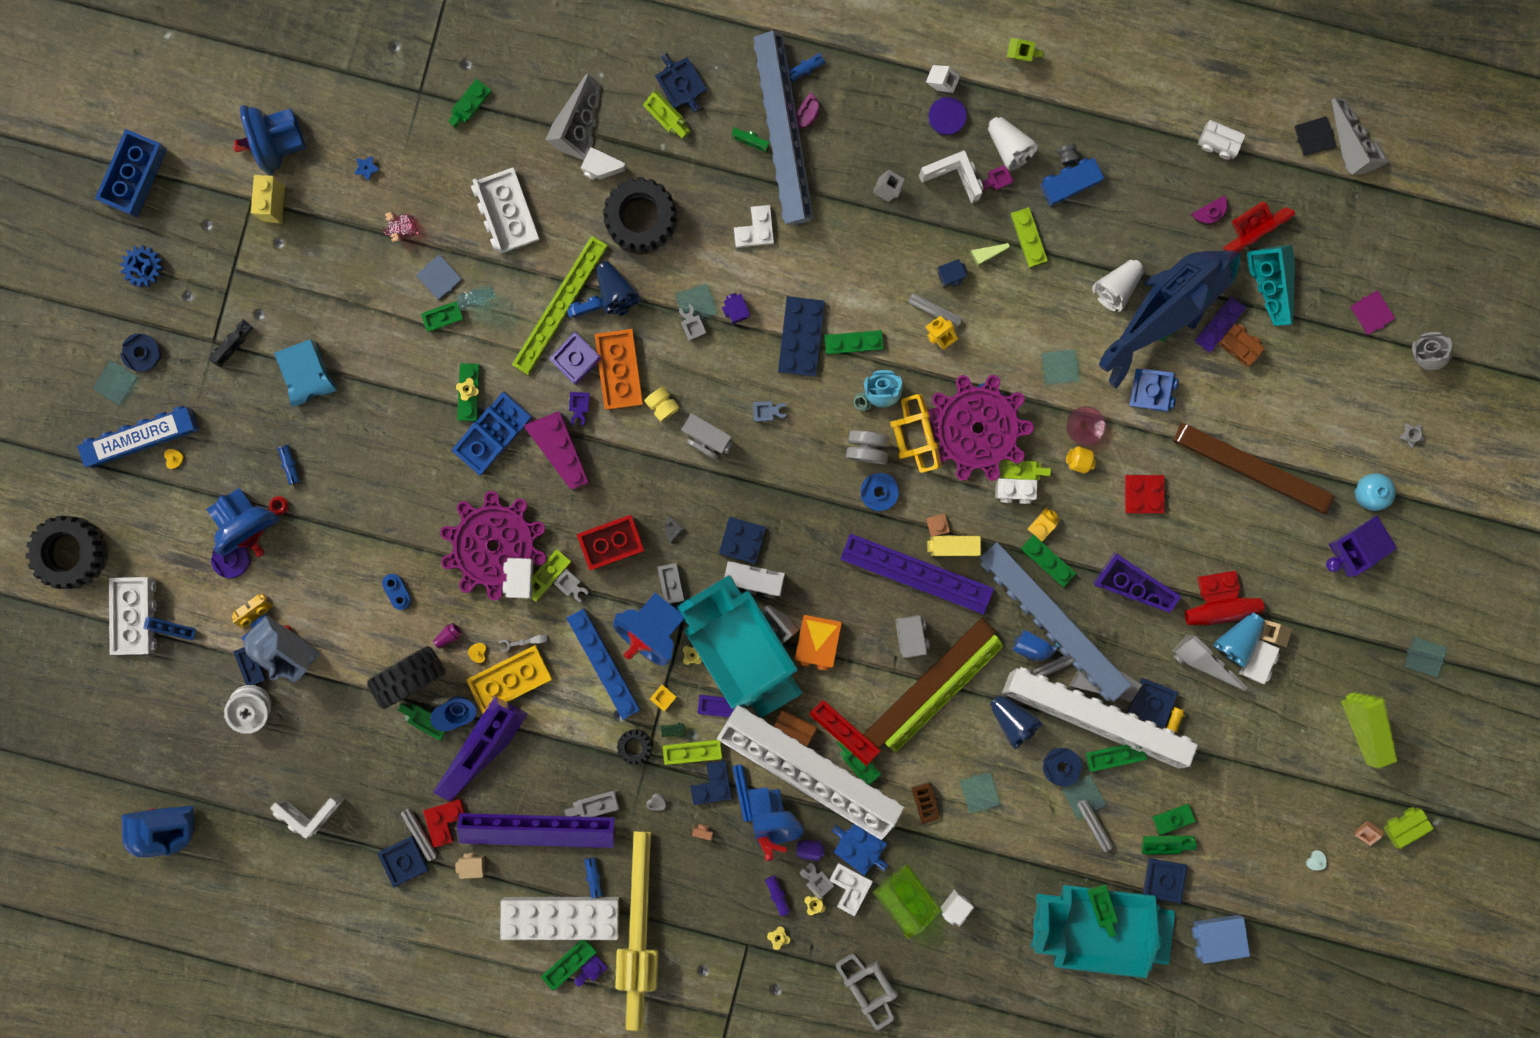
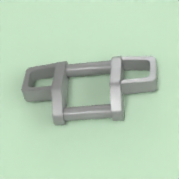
M853 953L838 961L836 968L843 977L846 987L849 986L862 1007L861 1011L868 1017L874 1029L879 1030L892 1022L894 1018L887 1002L895 999L899 994L891 987L880 969L881 965L879 962L864 966ZM853 959L860 966L861 970L847 978L841 965ZM874 972L886 993L868 1003L855 982ZM884 1004L889 1017L876 1024L870 1012Z

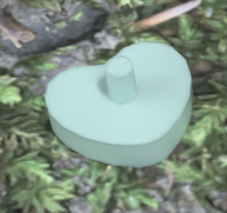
M1315 850L1312 852L1311 857L1306 860V865L1312 870H1322L1326 867V857L1321 851Z

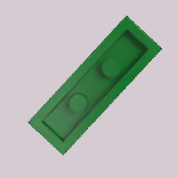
M882 330L825 335L826 355L883 350Z
M460 363L459 383L462 384L467 378H471L474 381V386L479 390L480 364ZM458 391V421L476 422L478 420L479 393L464 401L461 399V394Z
M1032 535L1020 548L1062 588L1076 574L1035 535Z
M1125 744L1087 752L1085 755L1089 772L1147 760L1146 753L1142 750L1141 752L1130 748L1131 746Z
M580 940L541 975L542 980L554 991L590 959L597 950L588 940Z

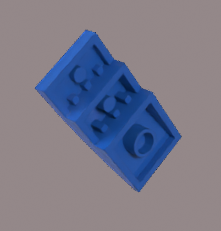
M503 391L481 417L471 425L451 451L481 476L524 428L523 425H526L533 416L508 393Z

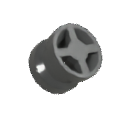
M1076 144L1066 145L1057 149L1058 154L1061 155V165L1079 161V156L1076 155Z

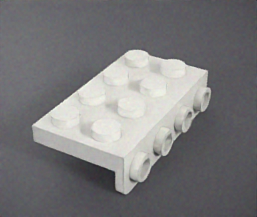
M514 168L479 180L473 179L474 185L471 188L474 196L479 197L480 203H478L480 213L485 214L487 219L484 221L487 232L491 231L493 238L490 241L494 250L497 249L502 254L540 240Z
M154 577L109 578L110 655L154 654V650L157 648L154 632L143 629L145 618H154V612L157 607L154 600V592L156 591Z

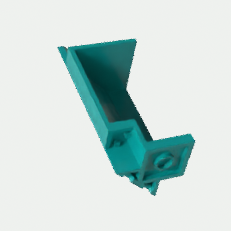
M730 575L678 606L679 611L689 625L683 631L732 709L737 705L743 708L750 704L758 718H762L802 694L792 673L797 671V668L750 592L746 591L741 594Z
M1063 885L1060 896L1037 894V911L1034 914V936L1031 940V948H1034V953L1054 955V967L1147 978L1149 971L1153 969V963L1169 964L1175 911L1159 909V904H1156V896L1108 890L1118 920V924L1113 925L1116 936L1109 937L1106 927L1101 928L1098 925L1087 892L1091 888Z

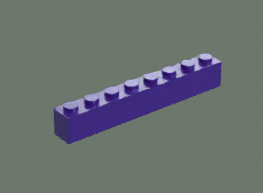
M460 813L457 832L459 843L614 848L615 819L607 817Z

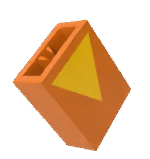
M803 615L795 655L798 665L809 667L810 663L816 664L817 669L827 671L828 667L833 668L842 622Z

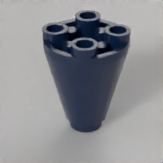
M603 262L597 266V278L605 313L607 315H626L629 312V308L641 302L637 290L610 262Z
M1001 694L989 704L1007 740L1015 750L1024 743L1025 739L1029 740L1036 733L1035 731L1043 725L1036 716Z

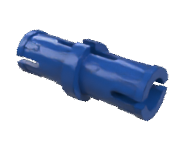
M818 53L807 61L803 60L800 62V65L789 70L791 82L793 83L805 74H811L812 70L824 65L825 61L821 54Z
M284 445L283 448H277L282 461L281 467L285 470L289 485L295 484L294 482L299 483L301 480L295 467L297 463L293 461L290 446Z
M591 857L592 866H590L589 858H586L584 862L587 871L586 881L589 882L590 897L596 898L595 889L597 890L598 897L603 896L600 885L601 874H598L596 857Z

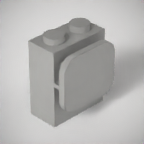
M692 413L681 429L685 435L695 440L688 439L687 444L715 461H717L718 456L714 453L723 456L724 453L728 454L733 446L730 435Z

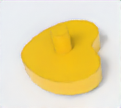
M168 449L164 452V457L167 460L166 466L169 469H176L182 464L184 456L181 452L175 449Z
M476 643L469 648L468 655L474 662L482 663L486 659L484 653L487 647L484 643Z

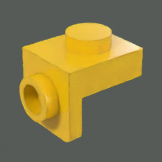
M1045 507L1042 513L1028 527V530L1039 540L1043 541L1057 526L1060 519L1053 510Z

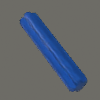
M742 764L733 766L743 820L751 821L753 820L744 768Z

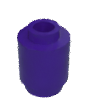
M798 841L796 857L819 861L820 857H824V845H821V841Z

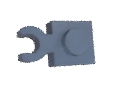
M772 401L753 402L754 422L773 421V415L785 418L786 414H780L778 410L781 407H786V404L779 403L776 407H772Z

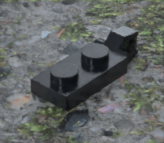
M244 319L236 325L235 331L225 337L224 343L212 351L211 357L208 360L216 366L222 367L246 341L245 337L254 328Z

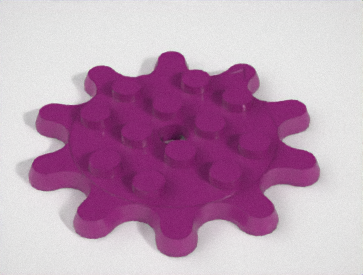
M960 375L956 380L958 391L955 396L948 397L943 393H935L932 397L933 404L940 410L939 418L935 421H929L933 435L937 436L940 440V446L938 447L941 463L947 459L956 461V477L959 480H967L973 469L981 468L989 480L995 481L1000 476L999 463L1001 460L1009 459L1014 463H1020L1024 459V453L1017 447L1016 440L1021 435L1031 434L1034 429L1032 422L1020 420L1016 415L1018 407L1024 403L1025 398L1019 392H1015L1008 397L1002 396L999 392L1000 378L996 375L987 377L984 386L979 388L971 384L968 376ZM976 422H980L984 426L981 433L973 431V425Z
M488 491L484 496V505L481 508L475 509L466 501L458 503L457 512L461 516L460 524L456 527L444 526L440 530V536L453 544V551L441 559V565L447 570L452 568L462 570L463 578L459 583V588L462 592L468 593L477 584H483L487 588L489 599L493 601L499 600L502 596L503 582L507 581V574H504V562H507L508 558L533 559V564L539 566L545 563L546 555L536 550L533 546L534 539L545 532V526L541 522L529 524L524 521L523 514L527 508L525 500L516 499L511 506L503 507L499 503L498 494L495 491ZM493 540H496L499 545L496 551H491L488 546Z

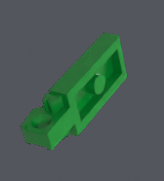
M476 78L451 111L453 115L448 120L449 124L456 129L461 121L464 123L467 120L469 121L492 93V90Z
M404 703L400 704L397 711L406 715L404 719L407 723L442 741L447 731H440L434 728L430 720L431 712L418 705L412 704L410 707Z
M839 741L836 742L843 750L839 753L842 759L867 785H871L882 775L871 762L866 766Z
M1143 836L1141 853L1143 855L1181 854V851L1196 850L1197 844L1195 836Z
M1106 884L1088 889L1087 892L1099 927H1106L1109 937L1116 936L1113 925L1118 924V920Z

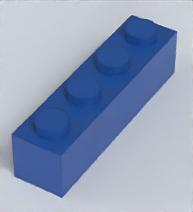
M151 617L145 618L143 626L145 630L186 640H193L196 631L195 628Z

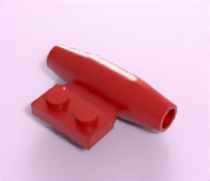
M1236 571L1199 576L1197 581L1200 595L1206 603L1185 610V620L1187 625L1205 626L1241 621L1252 613L1257 615L1264 613V603L1261 598H1237L1240 587Z

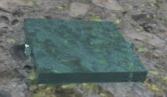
M707 283L675 294L679 304L678 310L682 308L685 314L690 312L689 304L694 308L693 317L699 315L700 319L717 314L712 301L714 298L710 295Z
M1075 349L1041 353L1043 365L1041 370L1044 373L1045 385L1079 380L1077 371L1079 364L1076 363Z
M110 360L93 386V389L104 395V398H109L120 405L138 377L126 370V367H121Z
M1413 637L1410 649L1407 650L1408 655L1404 667L1437 677L1441 664H1444L1443 658L1447 647Z
M990 772L977 776L974 774L973 777L960 780L969 814L980 810L986 811L987 808L1000 805Z
M1090 775L1061 789L1077 819L1084 817L1077 805L1083 799L1088 801L1093 812L1106 805Z

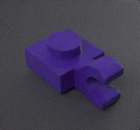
M595 953L580 967L583 972L574 979V983L580 987L588 978L594 981L608 967Z

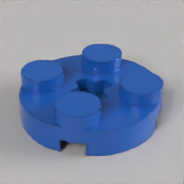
M885 473L870 475L863 481L860 488L861 500L869 509L874 511L889 509L896 503L899 495L895 480ZM882 487V491L885 493L884 496L876 497L874 489Z

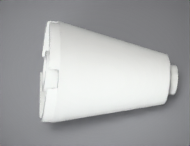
M995 117L989 122L988 131L1008 170L1018 169L1026 163L1025 159L1029 155L1032 158L1038 150L1039 146L1033 139L1003 117Z
M1129 260L1095 282L1092 290L1094 294L1097 292L1099 295L1098 301L1111 311L1118 309V312H1121L1144 273L1143 265L1137 260Z

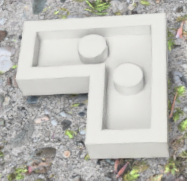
M770 205L751 207L753 226L734 228L736 248L774 244Z
M840 863L837 864L829 881L846 889L837 907L855 916L873 881Z

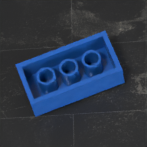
M125 129L95 199L107 206L138 218L168 148L161 143Z

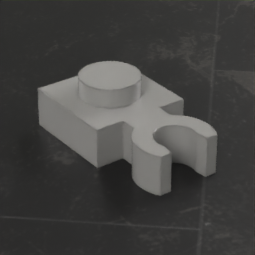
M689 304L690 312L688 314H685L682 308L679 309V313L686 319V321L681 323L688 340L705 334L706 331L699 315L693 317L694 308Z
M567 569L553 583L567 596L573 593L574 598L578 602H582V599L578 596L579 592L583 591L585 594H589L587 589L578 587L581 581Z
M810 863L806 866L810 873L803 869L800 871V875L810 881L806 885L819 900L834 885L822 871L817 874L815 866Z

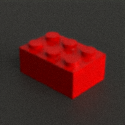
M628 515L576 534L589 571L645 552L633 515Z

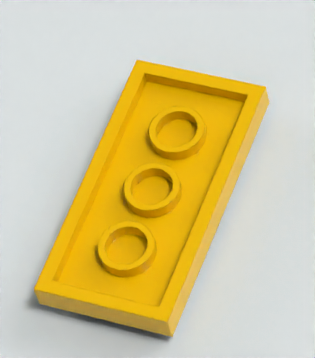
M536 645L466 679L482 714L494 696L508 702L553 680Z

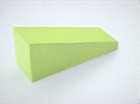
M1007 243L971 250L970 254L978 266L1007 250L1010 246Z

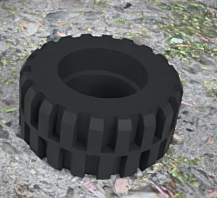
M638 177V180L629 178L627 179L628 182L617 184L618 187L612 189L610 197L605 200L603 216L606 229L612 240L624 250L628 249L631 253L636 254L637 252L646 254L650 250L654 252L658 250L659 246H664L668 243V238H671L674 234L673 231L677 225L675 203L670 192L661 183L657 184L653 179L645 180L644 177ZM637 199L651 201L658 210L657 223L646 232H633L623 222V210L630 202Z
M74 516L48 518L45 520V523H40L36 526L37 532L32 531L29 536L32 538L31 542H27L26 545L29 548V553H25L26 559H30V563L27 564L29 570H34L33 576L36 579H41L42 584L51 586V588L78 589L82 588L83 585H89L93 582V578H98L101 574L99 569H104L106 565L103 559L108 556V552H104V547H107V543L101 540L104 535L101 531L96 530V525L88 523V520ZM66 534L73 535L81 547L80 560L69 571L61 570L53 558L55 543Z
M426 646L367 681V687L379 707L384 710L445 675V668L433 648Z

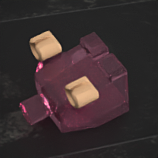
M393 212L385 214L387 216L386 220L389 222H387L388 228L383 229L385 236L391 235L393 237L391 239L392 242H401L403 238L419 234L413 215L405 213L397 216Z

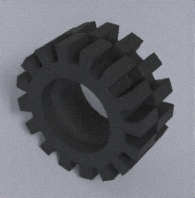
M638 729L626 731L617 742L618 756L627 764L636 765L643 763L648 759L652 751L650 737L644 731L642 732ZM638 740L642 744L641 752L631 754L627 749L628 742Z

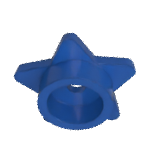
M372 156L365 160L356 159L358 168L355 171V175H363L369 181L371 175L379 171V168L373 165Z

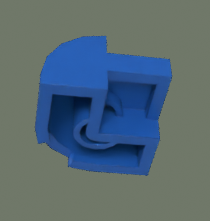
M1023 630L1020 636H1017L1013 642L1015 646L1012 650L1029 660L1039 662L1049 659L1057 648L1050 646L1048 642L1032 633Z

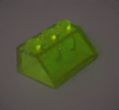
M907 864L884 880L873 891L874 895L907 938L921 933L942 911Z

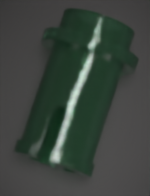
M678 722V724L661 725L662 738L678 735L682 737V735H685L684 723Z

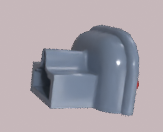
M269 616L264 617L248 633L244 641L246 654L254 662L270 672L269 678L271 680L283 677L288 678L294 683L307 671V667L320 656L316 649L292 632L290 625H280Z

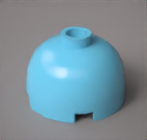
M889 370L873 372V376L867 377L864 382L866 398L872 405L880 408L895 405L901 398L903 390L901 377L899 376L898 378L895 376V372Z
M1378 473L1365 475L1358 481L1357 488L1355 489V497L1359 505L1373 512L1389 507L1396 496V488L1392 480Z

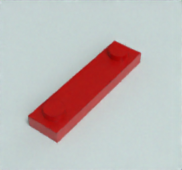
M824 700L810 712L809 715L866 766L880 753V750Z

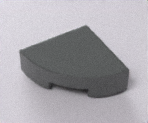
M669 516L665 524V533L668 540L672 543L684 528Z

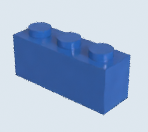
M1085 158L1077 163L1078 166L1074 168L1068 166L1060 171L1061 174L1055 177L1052 174L1043 179L1044 182L1040 188L1049 206H1053L1102 182L1104 176L1095 158L1090 160Z

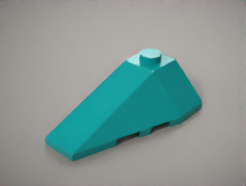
M1293 245L1248 251L1249 271L1251 276L1255 277L1259 293H1262L1264 297L1265 307L1273 325L1293 324L1295 279Z

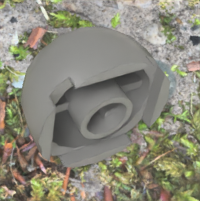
M1425 333L1420 336L1419 340L1413 342L1412 354L1414 360L1423 369L1439 370L1445 367L1452 358L1453 346L1451 339L1444 337L1443 333Z

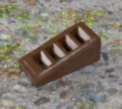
M930 782L911 786L921 824L940 819ZM928 790V793L922 794L919 796L917 794V792ZM930 797V800L922 803L919 802L920 799ZM932 804L931 808L921 809L922 806ZM934 811L935 815L924 818L923 814Z

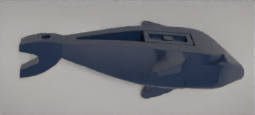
M1203 251L1192 253L1183 257L1171 269L1164 270L1144 280L1145 286L1154 287L1138 308L1120 339L1115 341L1105 351L1098 364L1106 372L1112 370L1109 378V383L1112 387L1117 389L1125 379L1132 363L1133 352L1174 333L1186 325L1190 329H1194L1197 326L1204 312L1236 279L1241 256L1237 251Z

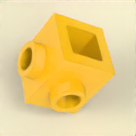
M939 316L926 326L929 333L927 335L928 339L933 345L936 343L942 350L958 340L954 332L955 327L949 319L946 321L942 316Z

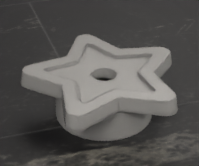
M1406 423L1405 432L1400 436V439L1407 440L1411 448L1417 441H1424L1425 438L1421 432L1422 426L1412 427Z

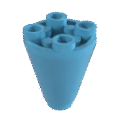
M1255 613L1246 616L1219 637L1213 647L1221 653L1224 652L1228 655L1227 658L1230 661L1244 668L1250 662L1264 629L1265 620Z

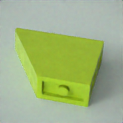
M1357 692L1346 695V699L1341 700V703L1366 764L1375 768H1382L1397 762L1383 698L1375 697V695L1369 696V694L1363 695V693L1357 694Z

